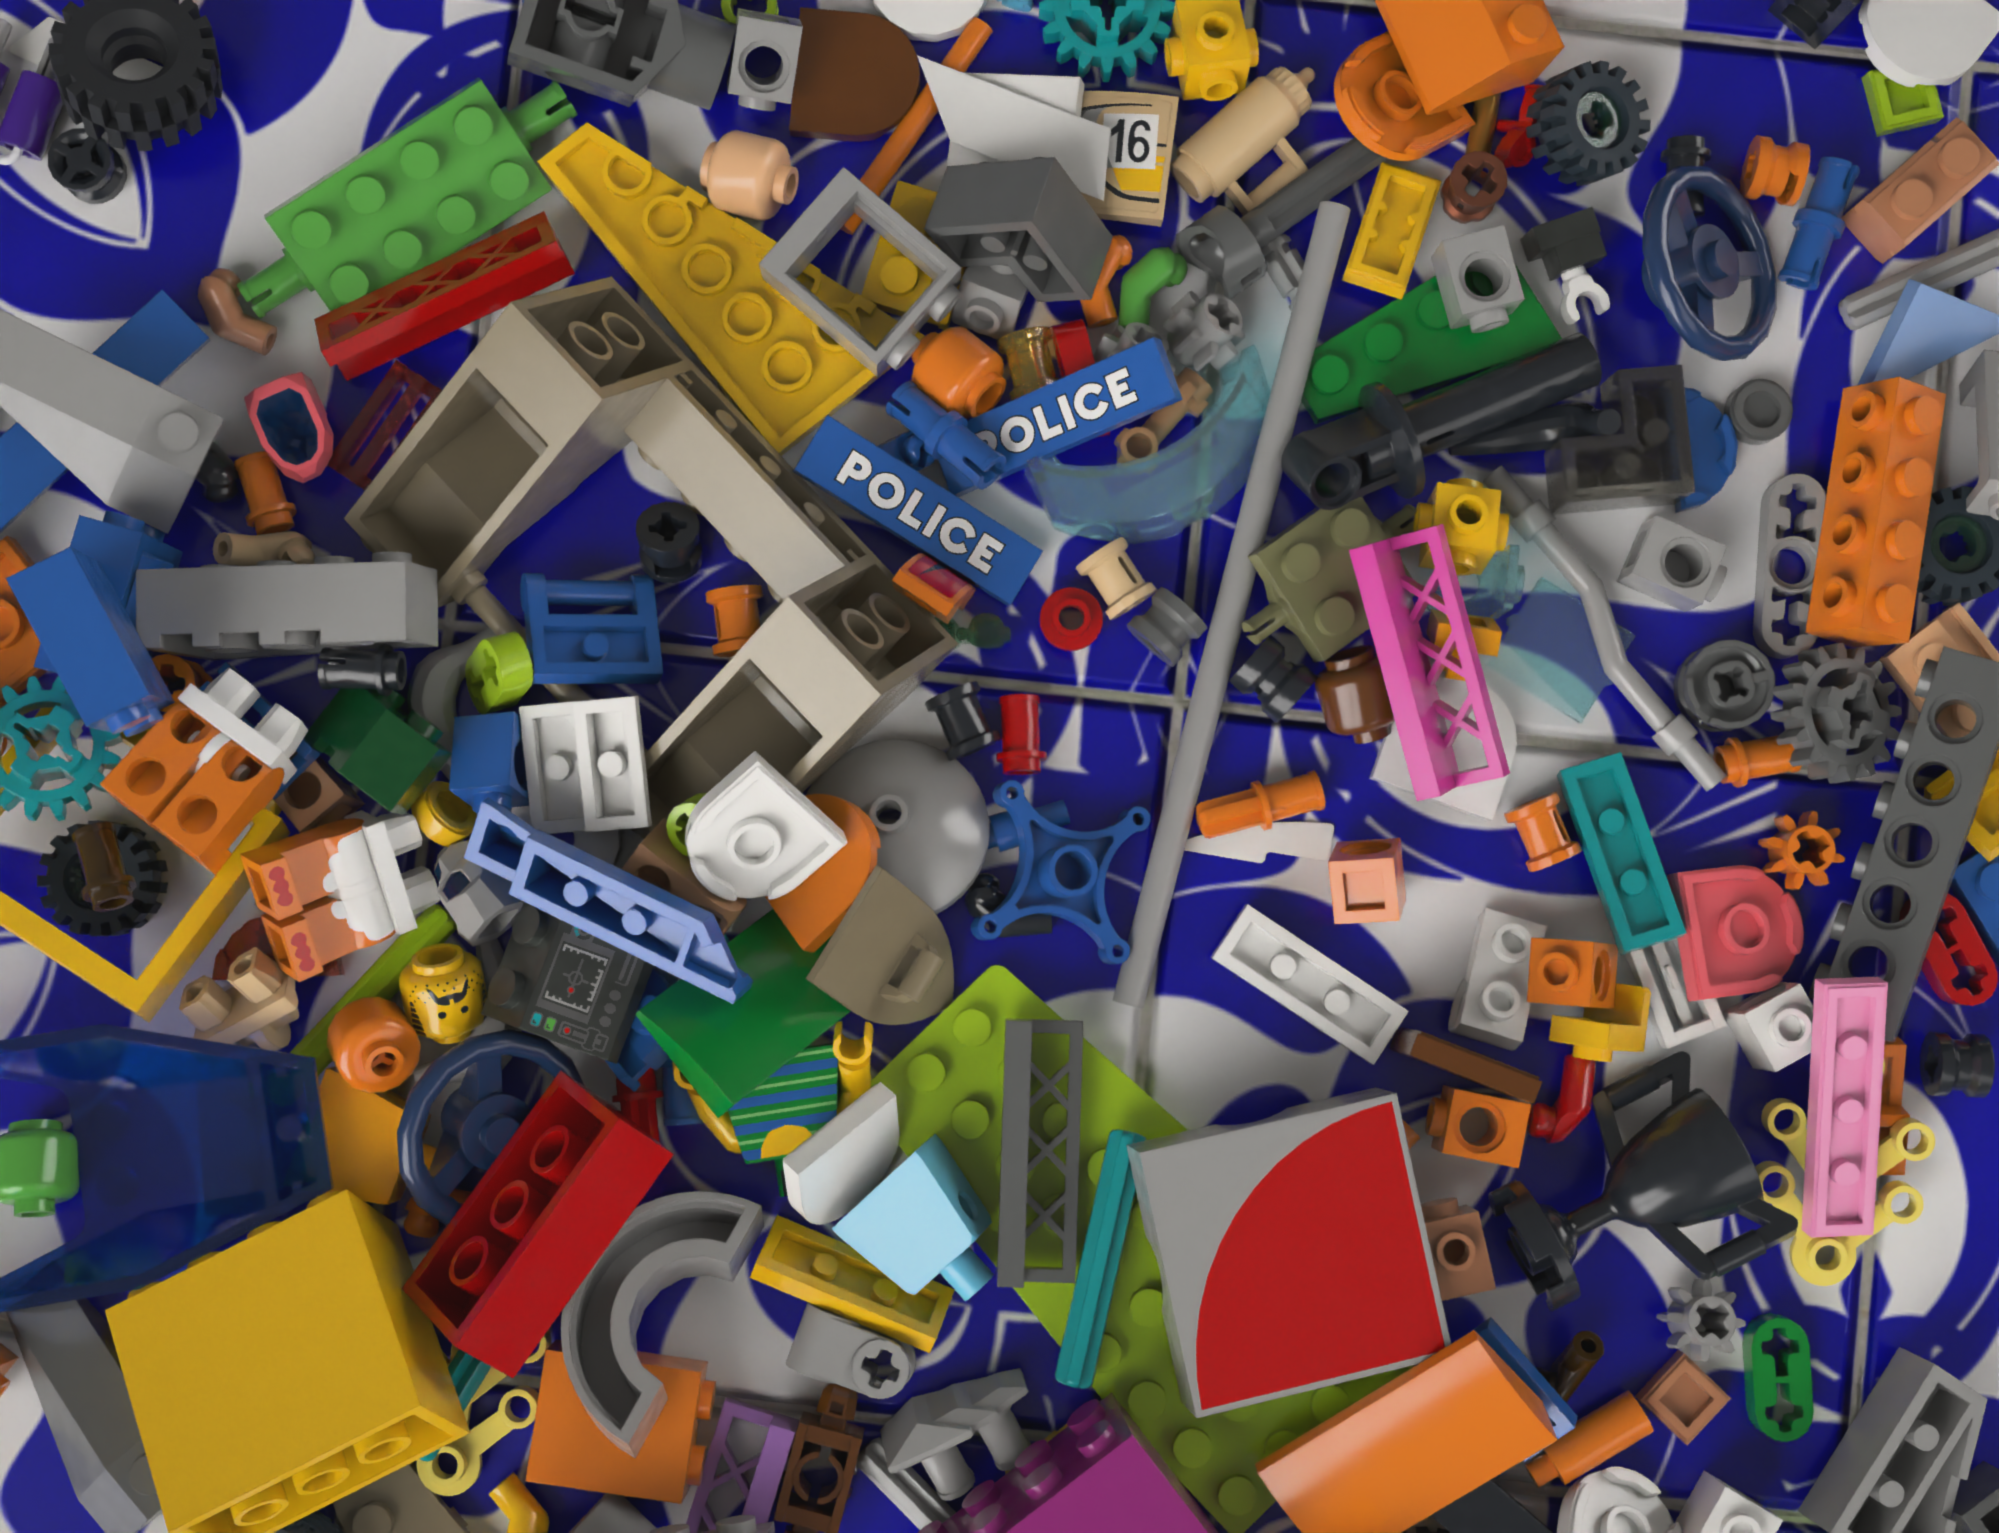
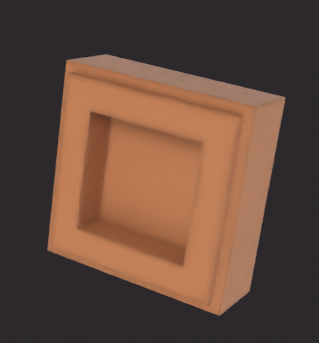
M1677 1350L1635 1395L1648 1410L1686 1445L1699 1434L1731 1399L1680 1350Z

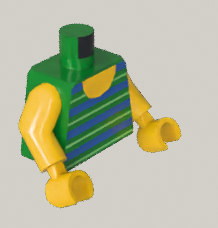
M838 1021L834 1029L833 1043L806 1047L719 1118H717L672 1061L674 1080L680 1087L687 1089L699 1118L727 1151L742 1154L746 1164L774 1160L780 1197H786L788 1195L783 1158L871 1088L870 1055L874 1028L870 1022H865L864 1037L852 1040L843 1035V1023Z

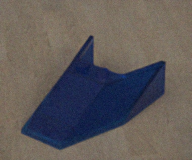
M99 1024L0 1040V1078L56 1087L67 1095L70 1104L73 1134L77 1140L78 1170L85 1215V1226L81 1234L75 1239L0 1278V1313L140 1289L334 1188L315 1057L110 1024Z

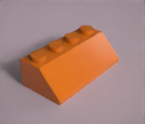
M1375 0L1427 116L1533 83L1565 47L1543 0Z

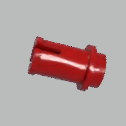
M1010 694L999 697L1002 720V752L996 754V761L1003 763V774L1033 775L1041 773V762L1047 759V753L1040 751L1038 713L1040 697L1034 694Z

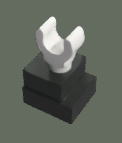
M1593 207L1535 226L1520 239L1528 262L1542 258L1549 280L1562 278L1564 297L1561 301L1560 310L1562 318L1568 325H1572L1580 319L1576 308L1578 296L1588 297L1592 301L1597 315L1603 314L1610 307L1609 296L1605 289L1594 283L1592 276L1586 271V268L1594 266L1607 256Z

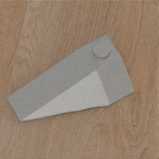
M0 309V406L106 505L133 518L142 520L146 524L168 534L225 419Z

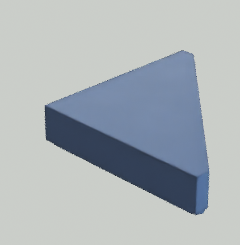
M1909 279L1857 385L1894 377L1909 379L1999 334V315Z

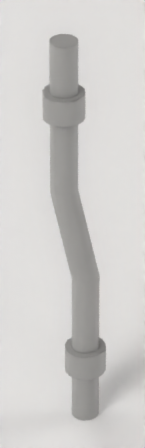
M1502 465L1499 466L1483 480V483L1489 489L1501 490L1500 503L1514 518L1511 522L1512 527L1526 543L1533 540L1580 594L1604 673L1656 732L1651 738L1667 756L1674 753L1706 792L1709 791L1727 775L1694 738L1698 731L1682 713L1675 716L1627 660L1602 580L1552 524L1556 517L1540 499L1533 502Z

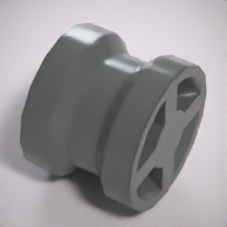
M1160 587L1152 596L1151 608L1144 615H1135L1127 624L1129 631L1148 650L1172 667L1182 658V647L1189 639H1198L1207 629L1203 620L1187 604L1163 587Z

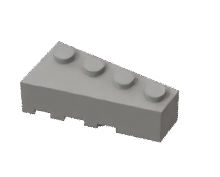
M376 552L372 554V562L354 563V558L320 556L314 558V564H297L296 562L286 560H265L257 562V566L211 564L203 565L201 568L136 570V631L147 650L210 661L320 654L324 647L347 650H378L382 644H390L393 649L438 647L437 569L412 563V554L406 552Z

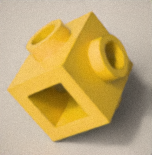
M1175 0L1170 38H1166L1164 42V55L1168 76H1178L1183 101L1201 98L1208 101H1220L1231 97L1233 94H1239L1246 87L1250 67H1256L1259 60L1256 31L1254 28H1245L1240 0Z
M1455 478L1448 480L1446 483L1437 482L1427 503L1419 502L1417 504L1413 532L1443 524L1456 574L1458 576L1481 575L1495 552H1503L1505 549L1509 531V514L1500 513L1501 490L1484 488V485L1477 480ZM1428 542L1421 543L1418 567L1435 569Z

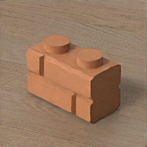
M1956 117L1842 216L1841 219L1871 255L1883 264L1910 244L1993 171L1999 165L1997 157L1966 123Z

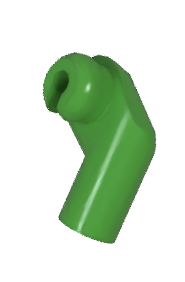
M1169 247L1154 248L1124 273L1121 282L1118 325H1121L1123 328H1126L1128 324L1133 322L1149 325L1151 297L1164 286L1180 285L1187 275V262L1181 254L1173 253Z

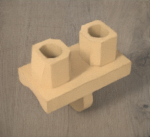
M257 947L241 954L230 965L227 981L234 987L224 991L213 979L203 975L187 984L183 989L179 1009L196 1027L191 1048L203 1059L210 1057L237 1041L244 1047L255 1042L267 1052H276L289 1044L291 1040L289 1023L299 1018L297 1009L298 998L295 991L296 980L281 971L277 963Z

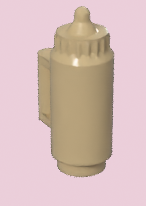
M1279 66L1274 68L1268 75L1257 77L1177 148L1176 153L1178 157L1170 163V171L1181 188L1199 203L1205 201L1210 195L1219 197L1225 192L1244 216L1308 171L1305 163L1285 137L1299 125L1300 117L1312 105L1307 88L1308 84L1315 78L1314 70L1306 67L1299 73H1292L1285 67ZM1273 149L1283 164L1252 192L1246 195L1236 180Z

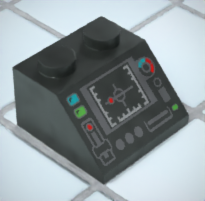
M524 902L521 911L514 920L512 934L497 973L490 982L488 996L481 1014L617 1064L654 965Z

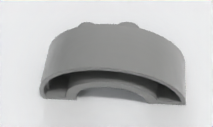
M694 1191L660 1197L636 1207L562 1310L561 1344L565 1366L573 1387L595 1425L611 1442L630 1456L636 1458L668 1400L663 1383L642 1366L637 1356L636 1333L645 1308L662 1289L683 1278L709 1275L733 1282L764 1227L761 1205L730 1194Z

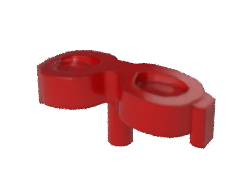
M1525 85L1526 92L1520 107L1518 121L1499 119L1496 123V130L1498 132H1507L1498 144L1494 155L1504 164L1505 168L1523 167L1533 157L1531 149L1536 147L1535 137L1527 139L1526 127L1537 123V119L1526 117L1528 106L1538 102L1532 96L1543 85Z

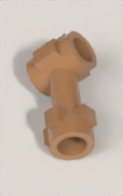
M1185 367L1178 376L1174 374L1183 400L1155 411L1142 427L1131 429L1125 427L1115 438L1114 444L1118 449L1116 467L1124 474H1140L1143 472L1150 474L1161 459L1157 453L1158 445L1187 412L1198 418L1208 407L1209 403L1206 400L1213 393V390L1195 371Z

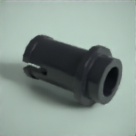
M1694 135L1676 136L1667 139L1666 149L1660 153V161L1666 163V174L1676 166H1705V162L1711 159V150L1705 148V138ZM1686 190L1695 218L1705 216L1704 195L1696 190Z
M382 644L378 650H347L324 647L320 652V660L328 661V665L318 664V680L321 688L324 690H331L332 688L375 689L380 696H389L393 690H403L407 677L406 656L403 651H394L390 644Z

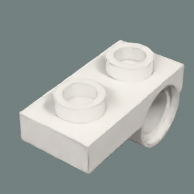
M1485 908L1478 917L1466 976L1461 981L1452 1004L1448 1023L1449 1032L1510 1051L1516 1050L1521 1045L1531 1002H1527L1531 937L1545 938L1547 926L1490 908Z

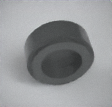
M1754 379L1744 383L1731 393L1725 403L1724 414L1726 413L1731 419L1736 438L1739 441L1749 445H1761L1772 441L1787 429L1792 419L1793 407L1788 393L1782 386L1771 380Z

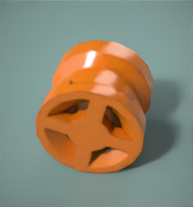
M1756 135L1745 156L1740 179V192L1745 198L1753 200L1758 199L1762 195L1772 196L1778 204L1793 207L1801 196L1808 175L1810 146L1799 142H1792L1787 147L1776 145L1770 137Z

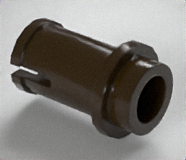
M111 822L89 824L77 829L72 834L73 843L75 842L86 881V886L81 890L83 900L91 902L93 910L97 912L112 911L127 906L134 900L132 891L137 887L135 877L126 874L116 837V827Z

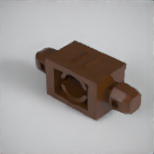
M827 1383L816 1409L822 1415L803 1411L793 1447L790 1449L787 1457L789 1458L787 1470H784L782 1474L783 1485L773 1519L793 1524L786 1525L784 1533H820L818 1531L838 1533L846 1500L852 1494L853 1488L850 1485L853 1475L857 1474L856 1462L865 1430L863 1426L847 1422V1420L854 1421L858 1392L838 1384ZM805 1441L813 1443L803 1450ZM823 1445L831 1448L828 1461L836 1468L838 1478L831 1485L821 1487L817 1499L809 1497L812 1484L805 1478L802 1469L803 1465L808 1461L819 1458ZM841 1450H842V1451H845V1452H849V1453H848V1457H847V1461H846V1459H845L844 1454L841 1452ZM837 1497L836 1503L830 1502Z

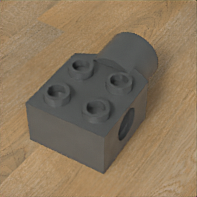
M524 0L509 49L507 64L628 107L650 89L710 110L727 63L736 24L679 4L678 0Z

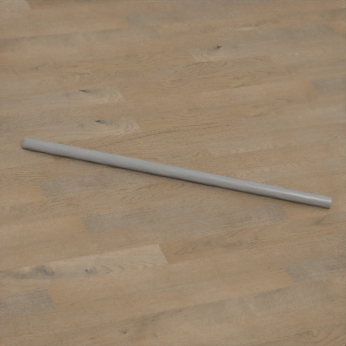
M1321 201L1318 208L1127 942L1130 947V955L1121 965L1112 999L1125 1005L1143 1008L1238 646L1242 630L1241 625L1245 619L1257 573L1247 556L1265 542L1283 473L1281 464L1282 454L1292 438L1351 211L1349 207L1337 202Z

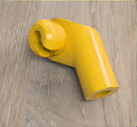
M514 1472L488 1493L509 1519L507 1533H548L550 1522L547 1512Z

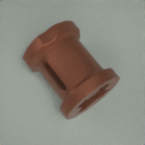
M1473 151L1463 155L1455 163L1451 174L1446 178L1440 190L1444 212L1452 220L1461 224H1467L1472 221L1479 222L1485 219L1493 210L1495 203L1503 196L1507 187V172L1504 164L1496 156L1485 151ZM1483 168H1487L1489 172L1486 173L1482 170ZM1472 180L1482 185V188L1475 197L1469 195L1464 190ZM1460 203L1461 205H1464V207L1460 208L1458 204Z

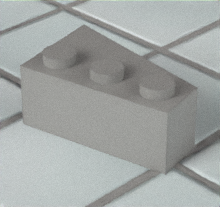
M1899 1347L1801 1504L1798 1512L1829 1533H1954L1957 1521L1952 1519L1951 1515L1960 1479L1968 1480L1988 1399L1936 1364Z

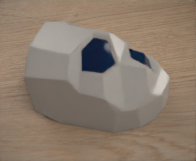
M469 840L455 842L449 847L444 846L437 856L434 873L439 882L438 897L457 924L458 934L474 947L495 940L510 929L517 914L521 911L524 901L509 895L511 881L464 859Z

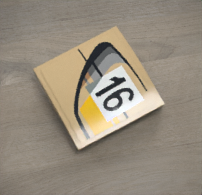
M1084 91L1081 118L1110 128L1104 201L1081 192L1100 219L1162 226L1179 97L1138 92Z

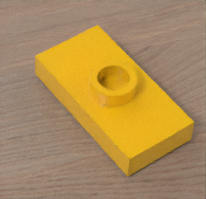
M1385 162L1381 163L1342 281L1402 300L1442 182L1441 180Z

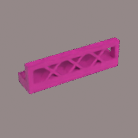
M1439 524L1349 550L1416 800L1421 801L1439 797L1456 787L1502 778L1510 774L1444 525ZM1428 542L1435 569L1425 587L1406 575L1399 549ZM1439 585L1443 598L1435 593ZM1411 593L1419 597L1415 606ZM1428 604L1445 613L1449 618L1452 632L1442 649L1422 636L1419 620ZM1455 648H1457L1459 659L1452 656ZM1428 655L1436 660L1432 668L1429 662ZM1445 666L1464 677L1469 694L1459 711L1439 699L1435 683ZM1472 709L1476 722L1468 717ZM1445 718L1453 722L1449 730L1447 728ZM1461 729L1482 741L1488 765L1459 771L1452 744Z

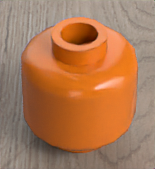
M962 326L950 327L940 333L931 332L927 334L912 355V361L915 364L911 376L912 381L921 391L947 412L957 411L966 419L977 417L992 410L1005 391L1006 379L1003 378V358Z
M363 997L345 1005L335 1014L328 1028L327 1048L340 1076L353 1088L367 1093L386 1092L400 1086L413 1074L420 1059L421 1043L414 1026L405 1016V1012L396 1003L381 997Z

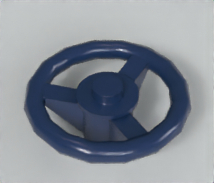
M1676 166L1652 188L1643 213L1642 250L1644 260L1642 263V281L1644 288L1652 303L1664 312L1670 325L1691 348L1714 360L1746 359L1768 337L1777 310V276L1768 238L1752 205L1730 179L1707 166ZM1686 190H1696L1714 200L1732 222L1745 251L1736 252L1727 235L1717 226L1712 224L1697 225ZM1751 279V308L1744 328L1737 335L1724 336L1714 330L1713 299L1722 300L1732 296L1740 281Z
M511 1029L469 1037L434 1059L410 1090L397 1129L399 1171L417 1206L445 1226L450 1223L463 1205V1203H459L449 1195L474 1166L483 1170L490 1168L531 1111L521 1099L511 1094L503 1093L501 1055L532 1060L554 1078L561 1070L585 1086L572 1058L548 1039ZM467 1068L460 1088L448 1097L442 1108L441 1127L443 1132L428 1171L424 1163L422 1134L431 1105L450 1079Z

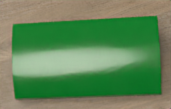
M774 909L770 910L727 943L737 967L753 979L751 988L734 1004L683 979H679L635 1014L717 1118L722 1116L851 1012L806 979L831 937L814 953L803 951Z

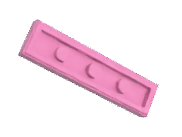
M1879 977L1815 979L1802 1230L1811 1238L1873 1235L1888 991V982Z

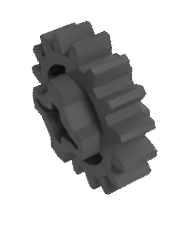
M1835 643L1799 652V662L1784 665L1781 669L1789 684L1773 687L1772 693L1783 701V707L1770 713L1772 720L1784 723L1785 731L1776 739L1778 745L1792 744L1795 749L1791 754L1789 763L1793 767L1808 765L1809 779L1828 778L1829 784L1855 781L1856 778L1869 777L1876 774L1874 764L1888 762L1891 759V755L1884 746V743L1898 740L1900 735L1895 728L1890 726V718L1901 715L1902 709L1896 705H1889L1887 697L1896 689L1895 683L1880 682L1878 677L1881 674L1883 664L1880 660L1864 663L1865 649L1862 647L1846 649L1844 643Z

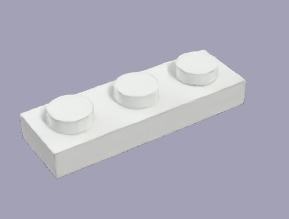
M1248 904L1244 905L1210 957L1372 1065L1375 1064L1409 1012Z

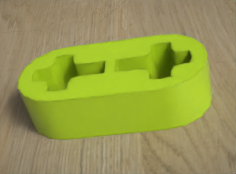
M516 631L481 640L466 662L465 677L468 691L479 713L489 714L516 706L532 685V661L524 640Z

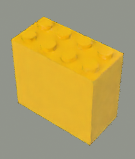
M345 1189L341 1192L333 1191L322 1194L311 1200L306 1207L307 1209L282 1222L273 1221L262 1224L251 1230L246 1240L224 1251L202 1254L190 1261L186 1270L164 1281L140 1285L129 1292L126 1300L105 1310L168 1533H274L471 1433L432 1321L402 1289L414 1270L398 1225L349 1190Z

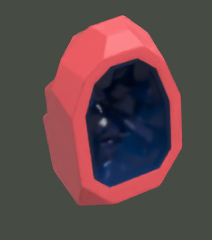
M298 372L255 388L244 397L248 415L260 443L278 469L286 477L301 483L320 476L333 455L334 434L312 380L303 372Z

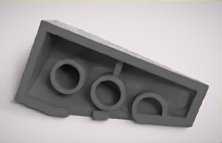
M57 1264L4 1309L77 1499L105 1533H139L162 1513V1509L110 1327L61 1266Z

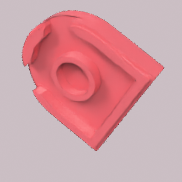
M1737 865L1677 872L1667 875L1669 886L1686 930V934L1677 938L1688 1002L1757 993L1771 989L1783 980L1782 977L1792 965L1795 955L1800 954L1803 947L1804 928L1799 907L1790 892L1785 893L1773 879L1764 874L1765 871L1757 867Z

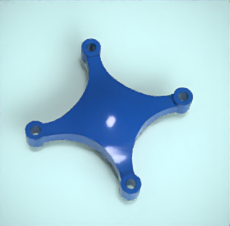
M1009 780L998 784L994 788L993 799L998 806L1006 808L1014 821L1019 842L1018 867L1013 885L1006 898L989 914L975 917L971 924L972 934L979 940H991L997 938L1001 934L1002 929L1016 919L1031 914L1052 915L1068 920L1087 932L1099 947L1098 956L1103 963L1120 964L1125 962L1129 958L1130 947L1125 940L1117 935L1109 920L1104 899L1105 878L1110 861L1120 845L1132 834L1147 829L1151 821L1149 812L1141 806H1135L1123 810L1115 823L1101 830L1091 832L1072 831L1059 827L1042 817L1026 799L1024 788L1019 782ZM1007 790L1010 791V793H1011V798H1008V797H1007V795H1006V791H1007ZM1133 816L1136 819V824L1133 822ZM985 922L989 925L988 932L984 928ZM1113 947L1116 950L1115 956L1112 953Z

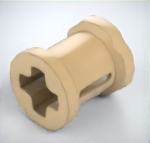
M1120 537L1103 546L1076 566L1081 576H1089L1108 605L1105 613L1110 620H1114L1127 613L1157 591L1152 582L1144 581L1125 552L1128 543L1124 537Z

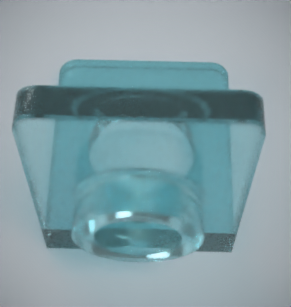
M1509 544L1506 546L1503 552L1500 551L1498 554L1493 555L1481 575L1476 574L1478 589L1471 599L1464 601L1468 615L1498 619L1513 609L1514 603L1520 602L1524 588L1525 568L1524 565H1518L1519 545ZM1429 568V577H1428V580H1429L1430 576L1432 575L1434 569H1430V568ZM1439 585L1435 593L1443 598ZM1430 604L1426 608L1428 611H1431V609L1438 610Z

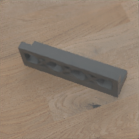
M1005 1018L997 1287L1024 1288V1282L1075 1283L1083 1021ZM1032 1033L1069 1034V1061L1050 1079L1031 1061ZM1032 1072L1043 1085L1030 1096ZM1068 1073V1093L1066 1099L1054 1085ZM1050 1091L1067 1109V1125L1046 1144L1029 1126L1030 1108L1046 1092ZM1030 1137L1041 1150L1028 1161ZM1066 1138L1064 1164L1052 1150ZM1047 1156L1065 1175V1189L1044 1209L1027 1191V1174ZM1028 1203L1038 1216L1026 1226V1205ZM1062 1204H1064L1063 1229L1051 1217ZM1043 1222H1046L1063 1241L1062 1267L1025 1266V1239Z

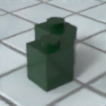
M340 689L309 728L304 737L305 740L321 753L327 754L331 758L328 763L391 813L405 815L452 755L449 750L438 743L444 732L417 711L412 709L409 714L403 711L401 707L407 699L397 690H393L389 696H380L375 689Z

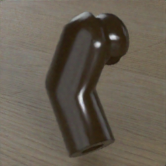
M1580 1331L1553 1362L1550 1371L1542 1367L1535 1368L1562 1399L1567 1402L1604 1355V1344L1597 1334L1591 1331Z

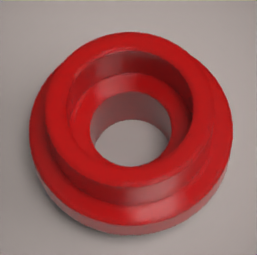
M1075 587L1063 588L1055 591L1045 600L1040 611V628L1046 640L1054 647L1064 651L1082 650L1091 645L1098 637L1103 624L1102 610L1098 601L1089 592ZM1073 607L1082 613L1084 621L1079 628L1069 630L1061 625L1059 615L1066 608Z

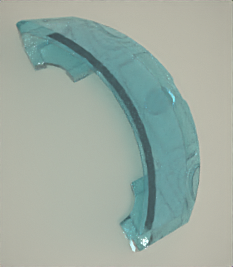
M1253 344L1243 349L1237 361L1220 369L1218 375L1222 392L1218 401L1206 411V418L1196 428L1165 449L1140 459L1107 466L1062 464L1056 456L1043 460L1037 455L1027 460L1025 475L1053 529L1073 537L1078 535L1112 542L1120 537H1124L1128 544H1138L1177 535L1184 528L1202 519L1210 518L1223 508L1248 481L1271 393L1255 345Z

